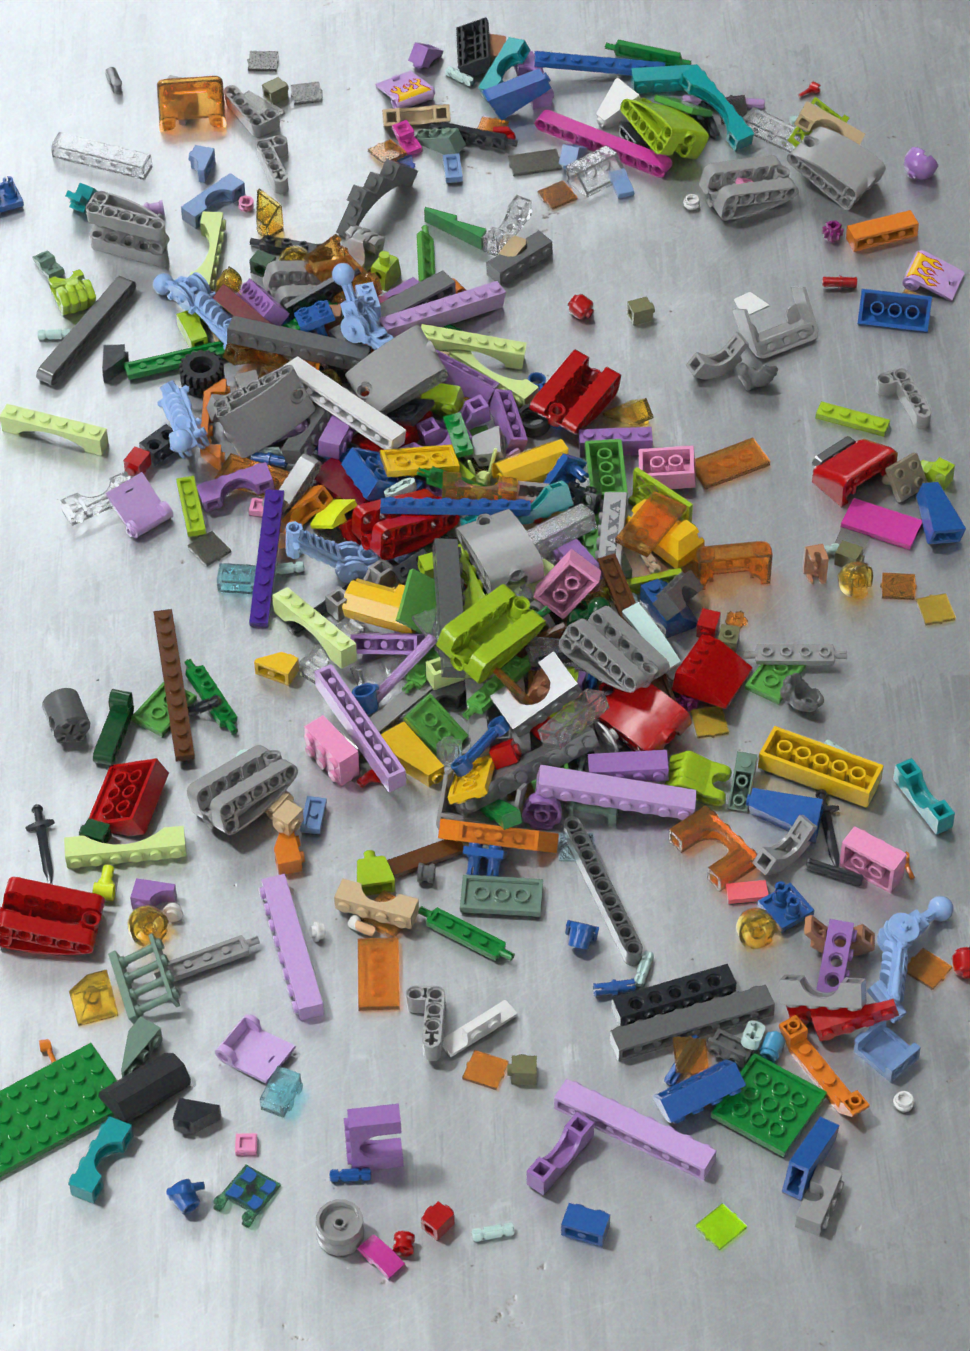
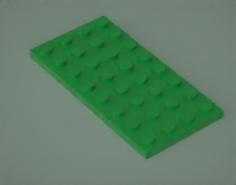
M92 1043L75 1050L0 1090V1177L106 1121L109 1116H115L98 1097L99 1091L113 1084L117 1079Z

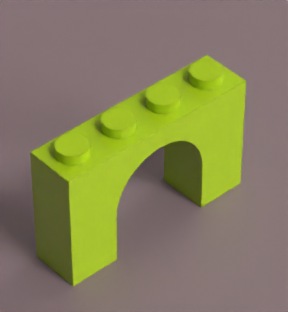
M188 311L176 314L177 326L189 348L208 344V337L203 329L207 323L197 313L191 315Z
M458 544V547H461L459 562L463 565L460 577L464 579L467 589L462 593L465 594L463 610H467L486 595L483 592L481 580H478L476 577L474 565H471L469 562L467 550H464L462 545ZM432 552L418 556L419 571L434 579Z

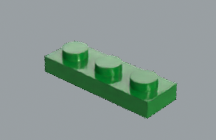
M461 412L443 416L456 457L474 454Z

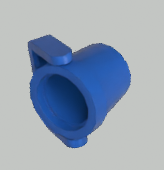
M364 683L352 690V694L367 715L376 712L379 708L377 690L380 688L377 683Z
M567 920L565 934L569 936L568 945L588 950L590 942L597 941L599 927Z
M183 1179L172 1187L167 1188L166 1195L182 1214H188L200 1205L201 1202L195 1191L204 1190L205 1185L204 1182L192 1183L190 1179Z

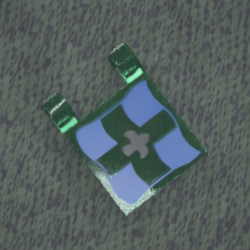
M245 1165L225 1190L215 1197L213 1209L221 1212L228 1200L247 1210L241 1219L243 1220L242 1225L249 1228L259 1212L281 1187V1184L254 1168Z

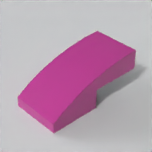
M407 120L392 125L396 139L407 157L422 152V146L414 136L415 131Z
M374 1234L357 1248L371 1265L374 1263L387 1279L405 1264L388 1245Z

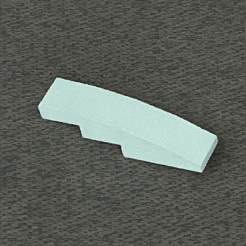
M639 603L622 611L623 617L633 629L668 660L670 664L669 671L681 665L680 659L663 633Z

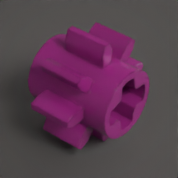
M835 220L826 222V226L822 227L824 239L830 242L840 240V236H843L844 229L842 224Z
M680 693L675 697L677 703L687 712L697 709L698 699Z

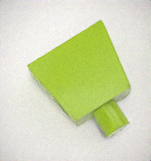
M381 251L378 259L371 266L370 282H373L374 288L388 292L401 276L399 259L396 256L389 254L387 251Z
M374 850L365 851L363 853L364 858L357 860V882L361 883L365 896L395 892V878L386 857L383 855L376 856Z

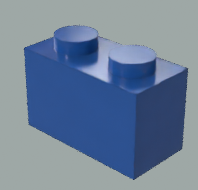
M569 1203L561 1223V1235L602 1247L610 1226V1214L603 1210L586 1208L582 1204Z

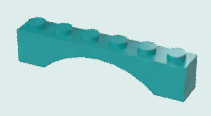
M699 65L683 71L680 78L681 86L689 95L706 101L720 114L726 126V141L736 152L751 145L754 137L752 128L744 122L743 117L735 111L734 106L726 100L724 94L717 89L715 83L708 78L706 72Z
M561 480L545 486L540 495L531 503V516H516L521 524L527 525L533 523L535 519L547 518L556 511L562 512L567 510L568 507L573 505L568 484ZM468 515L460 518L461 526L476 521L479 515Z

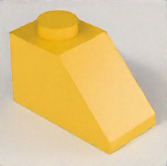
M284 652L257 658L254 661L255 674L287 686L291 684L300 670L299 658Z

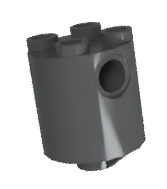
M61 688L48 694L42 702V708L57 743L73 740L76 742L83 741L86 738L85 734L89 731L91 723L78 692L72 688Z

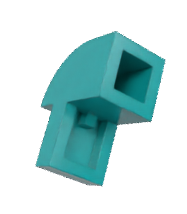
M79 183L76 192L67 190L65 197L70 199V208L86 213L88 202L98 190Z

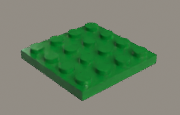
M754 1053L740 1072L746 1086L741 1088V1092L733 1096L728 1094L722 1097L723 1101L719 1102L714 1108L711 1118L785 1157L827 1097V1091Z

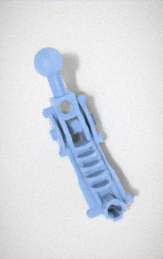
M347 263L337 264L332 271V278L338 285L342 286L346 300L340 304L343 316L345 317L341 322V332L348 341L352 343L362 342L376 350L394 337L388 334L386 329L380 325L377 313L372 308L367 307L364 295L356 297L351 283L355 276L353 268Z
M194 272L188 277L180 276L174 280L169 274L162 273L154 278V290L160 295H167L169 300H175L189 314L197 313L224 344L223 349L225 351L232 348L238 356L249 352L250 347L227 343V328L233 315L228 313L213 299L216 293L211 291L208 282L201 274Z
M172 380L160 387L163 399L157 401V405L160 408L163 407L166 418L170 421L173 432L169 434L170 449L173 452H178L183 459H186L187 456L191 457L193 455L191 448L198 446L203 450L205 446H209V441L205 428L200 426L202 424L201 418L195 419L193 415L192 404L187 393L190 391L189 386L185 385L179 389L178 385Z
M296 521L289 522L286 526L287 557L298 559L304 553L312 559L315 558L316 561H322L325 565L329 564L330 567L335 568L336 575L342 582L350 583L357 577L363 579L368 567L381 559L372 550L366 551L362 545L359 546L356 542L345 541L337 544L335 541L324 540L321 536L318 537L314 533L311 534L307 530L304 531L302 524ZM415 551L389 560H395L400 564L414 555Z
M934 897L929 902L928 910L920 913L917 909L909 914L896 913L889 920H886L883 928L879 929L877 943L883 951L880 980L869 987L867 992L876 1003L894 999L899 1016L890 1020L892 1023H896L907 1014V1011L900 1004L904 1001L908 965L907 949L913 945L918 936L923 934L931 921L937 920L941 922L948 920L952 916L953 904L947 897Z

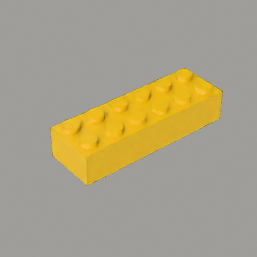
M774 726L759 753L758 759L759 769L817 790L823 789L830 795L868 808L882 780L884 767L882 764Z

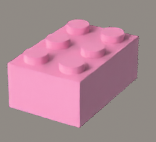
M694 445L639 449V469L669 489L696 488Z
M571 549L536 585L534 598L564 619L599 583L601 570Z
M324 715L304 726L305 751L307 755L317 761L318 766L328 773L333 782L336 781L340 786H343L360 775L358 751Z
M854 826L842 842L839 866L862 874L864 880L891 894L903 879L907 854L901 849L895 848L882 839H878L868 834L865 830Z

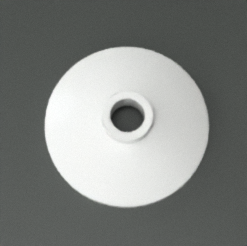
M596 722L594 724L595 729L603 744L611 753L618 752L616 739L619 737L613 728L609 730L600 722Z

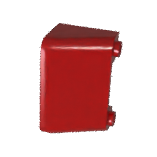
M867 439L858 440L833 458L816 466L813 470L812 483L840 507L848 504L847 496L850 493H856V486L877 473L886 475L885 469L897 462L898 453L892 447Z

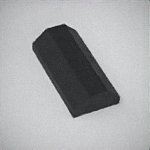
M487 17L456 27L457 60L460 73L474 77L485 73L491 63L489 21Z
M163 1053L99 1091L98 1097L121 1121L128 1123L191 1084V1078L185 1064L174 1053Z

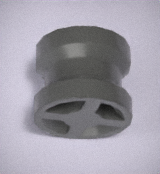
M419 863L417 882L428 881V883L434 884L436 864L425 865L424 863Z

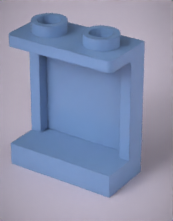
M887 1021L875 1023L865 1033H860L855 1038L854 1052L891 1083L919 1059L921 1047L915 1042L909 1046L886 1026Z

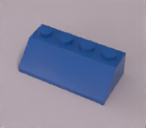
M862 288L857 324L928 332L932 297Z
M725 1059L653 1095L652 1098L666 1121L677 1124L685 1120L686 1115L700 1113L704 1110V1106L710 1103L715 1105L723 1101L722 1097L728 1094L733 1096L741 1092V1088L746 1086L736 1063Z

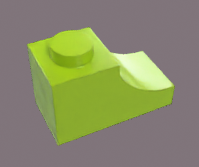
M941 457L935 462L923 459L920 461L927 482H938L942 489L945 490L953 480L955 464Z

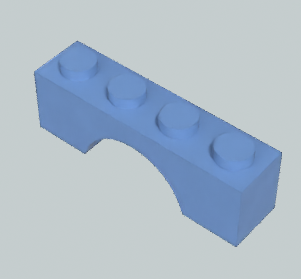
M229 173L181 206L182 220L195 229L199 228L202 211L208 212V208L215 203H234L240 197L245 196L244 182Z

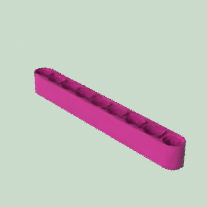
M544 110L534 122L536 128L544 133L575 145L587 147V150L662 178L672 167L671 159L665 155L656 154L650 149L551 110Z

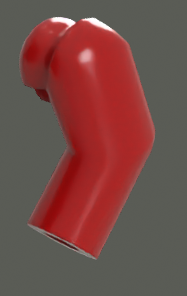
M508 126L493 127V132L506 134L508 139H516L515 133Z
M373 769L357 779L360 787L363 788L369 782L381 783Z

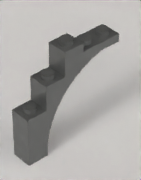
M386 158L380 174L370 171L363 187L353 184L347 198L349 204L336 233L346 237L345 232L349 227L359 226L367 212L383 195L399 186H412L418 170L404 163Z

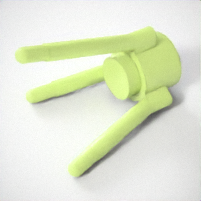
M497 448L493 450L488 472L480 471L476 474L471 460H468L470 471L475 475L476 482L490 487L492 477L491 464L495 462Z

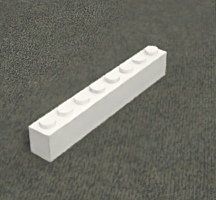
M297 356L285 364L293 366L312 401L384 450L397 449L404 444L406 429Z

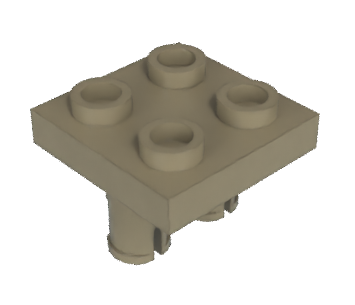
M914 452L885 469L887 474L882 479L883 484L891 485L897 502H902L919 492L922 483H928L919 456Z

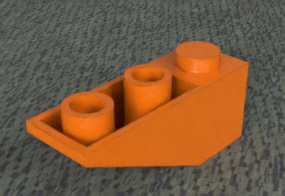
M279 832L275 843L274 856L279 875L302 871V863H305L304 853L299 851L298 848L301 847L299 835L295 836L294 832L290 836Z

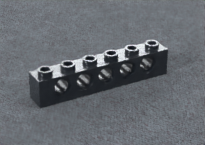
M727 963L612 997L611 1009L618 1025L626 1026L638 1020L653 1018L658 1014H667L676 1009L690 1007L696 1003L711 1001L716 997L721 998L731 995L733 992H736L737 982Z

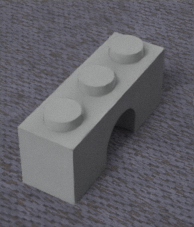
M820 1164L817 1165L811 1179L810 1192L818 1195L821 1199L809 1201L803 1198L796 1215L795 1227L819 1236L822 1228H827L830 1216H828L829 1211H834L837 1199H835L836 1194H841L844 1186V1181H841L842 1172Z

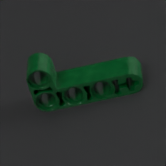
M112 689L109 694L108 703L110 711L93 752L94 763L110 766L115 764L131 723V716L134 714L132 692Z

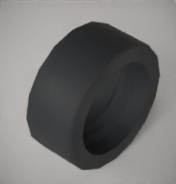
M530 404L522 406L518 412L526 436L534 438L547 433L550 428L548 419L530 410ZM528 417H539L543 422L530 425L523 422V420Z

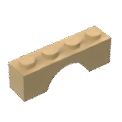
M806 101L794 125L807 132L815 130L817 127L832 130L859 145L865 136V133L808 101Z
M449 104L416 108L382 109L383 127H392V125L405 120L410 125L451 121Z
M343 878L334 896L335 909L341 912L356 914L362 918L367 917L381 923L393 924L399 928L412 929L419 910V899L399 894L390 901L376 902L365 896L361 883Z

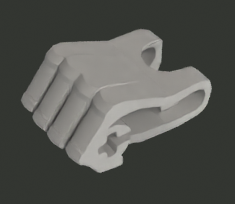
M355 225L350 226L345 232L346 241L334 252L330 260H343L348 265L353 266V270L358 268L361 275L356 277V281L359 282L378 259L379 253L383 251L385 237L367 228L362 229V227Z

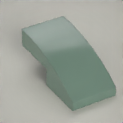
M48 250L32 257L37 267L47 278L60 277L65 274L64 268L56 262L55 256Z

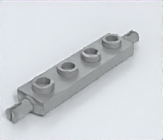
M757 644L755 651H743V659H755L757 665H834L836 659H847V651H835L833 644Z
M240 935L170 960L168 969L173 973L176 982L248 956L249 947L260 944L258 936L246 940ZM160 971L154 972L155 979L161 977Z

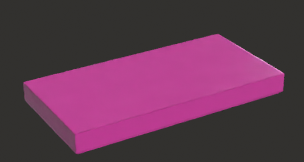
M854 498L841 522L840 528L910 550L923 523L921 519Z

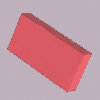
M766 880L726 884L728 904L756 902L768 895Z

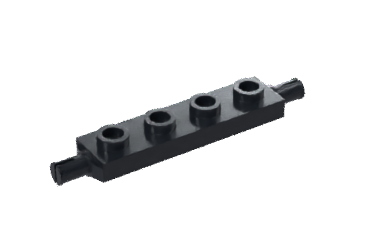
M441 122L440 125L430 123L429 129L458 128L464 142L493 147L494 149L505 150L507 145L517 147L518 140L508 139L506 134L447 122Z
M264 235L262 239L251 238L249 242L250 245L259 246V249L263 251L317 260H328L334 254L331 251V246L291 240L290 238H279L272 235Z
M358 268L354 270V278L361 275ZM331 277L285 303L284 309L289 313L288 317L293 320L296 318L294 313L299 309L310 307L318 301L329 300L343 292V288Z

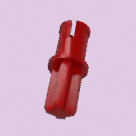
M841 275L839 277H823L822 286L838 287V289H841V287L857 288V277H842Z

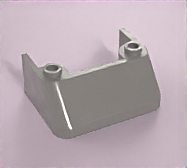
M790 287L795 304L789 306L785 312L787 322L760 333L757 332L755 325L751 323L747 309H732L739 333L748 342V347L758 358H768L812 341L817 337L818 327L806 287Z
M450 768L443 777L436 820L438 830L440 819L500 826L495 820L490 821L480 810L465 817L455 811L453 804H450L447 798L454 777V771ZM523 783L517 789L515 801L507 802L518 808L521 816L527 789L526 783Z

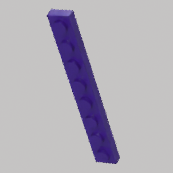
M266 489L249 618L250 626H269L285 496L284 490Z

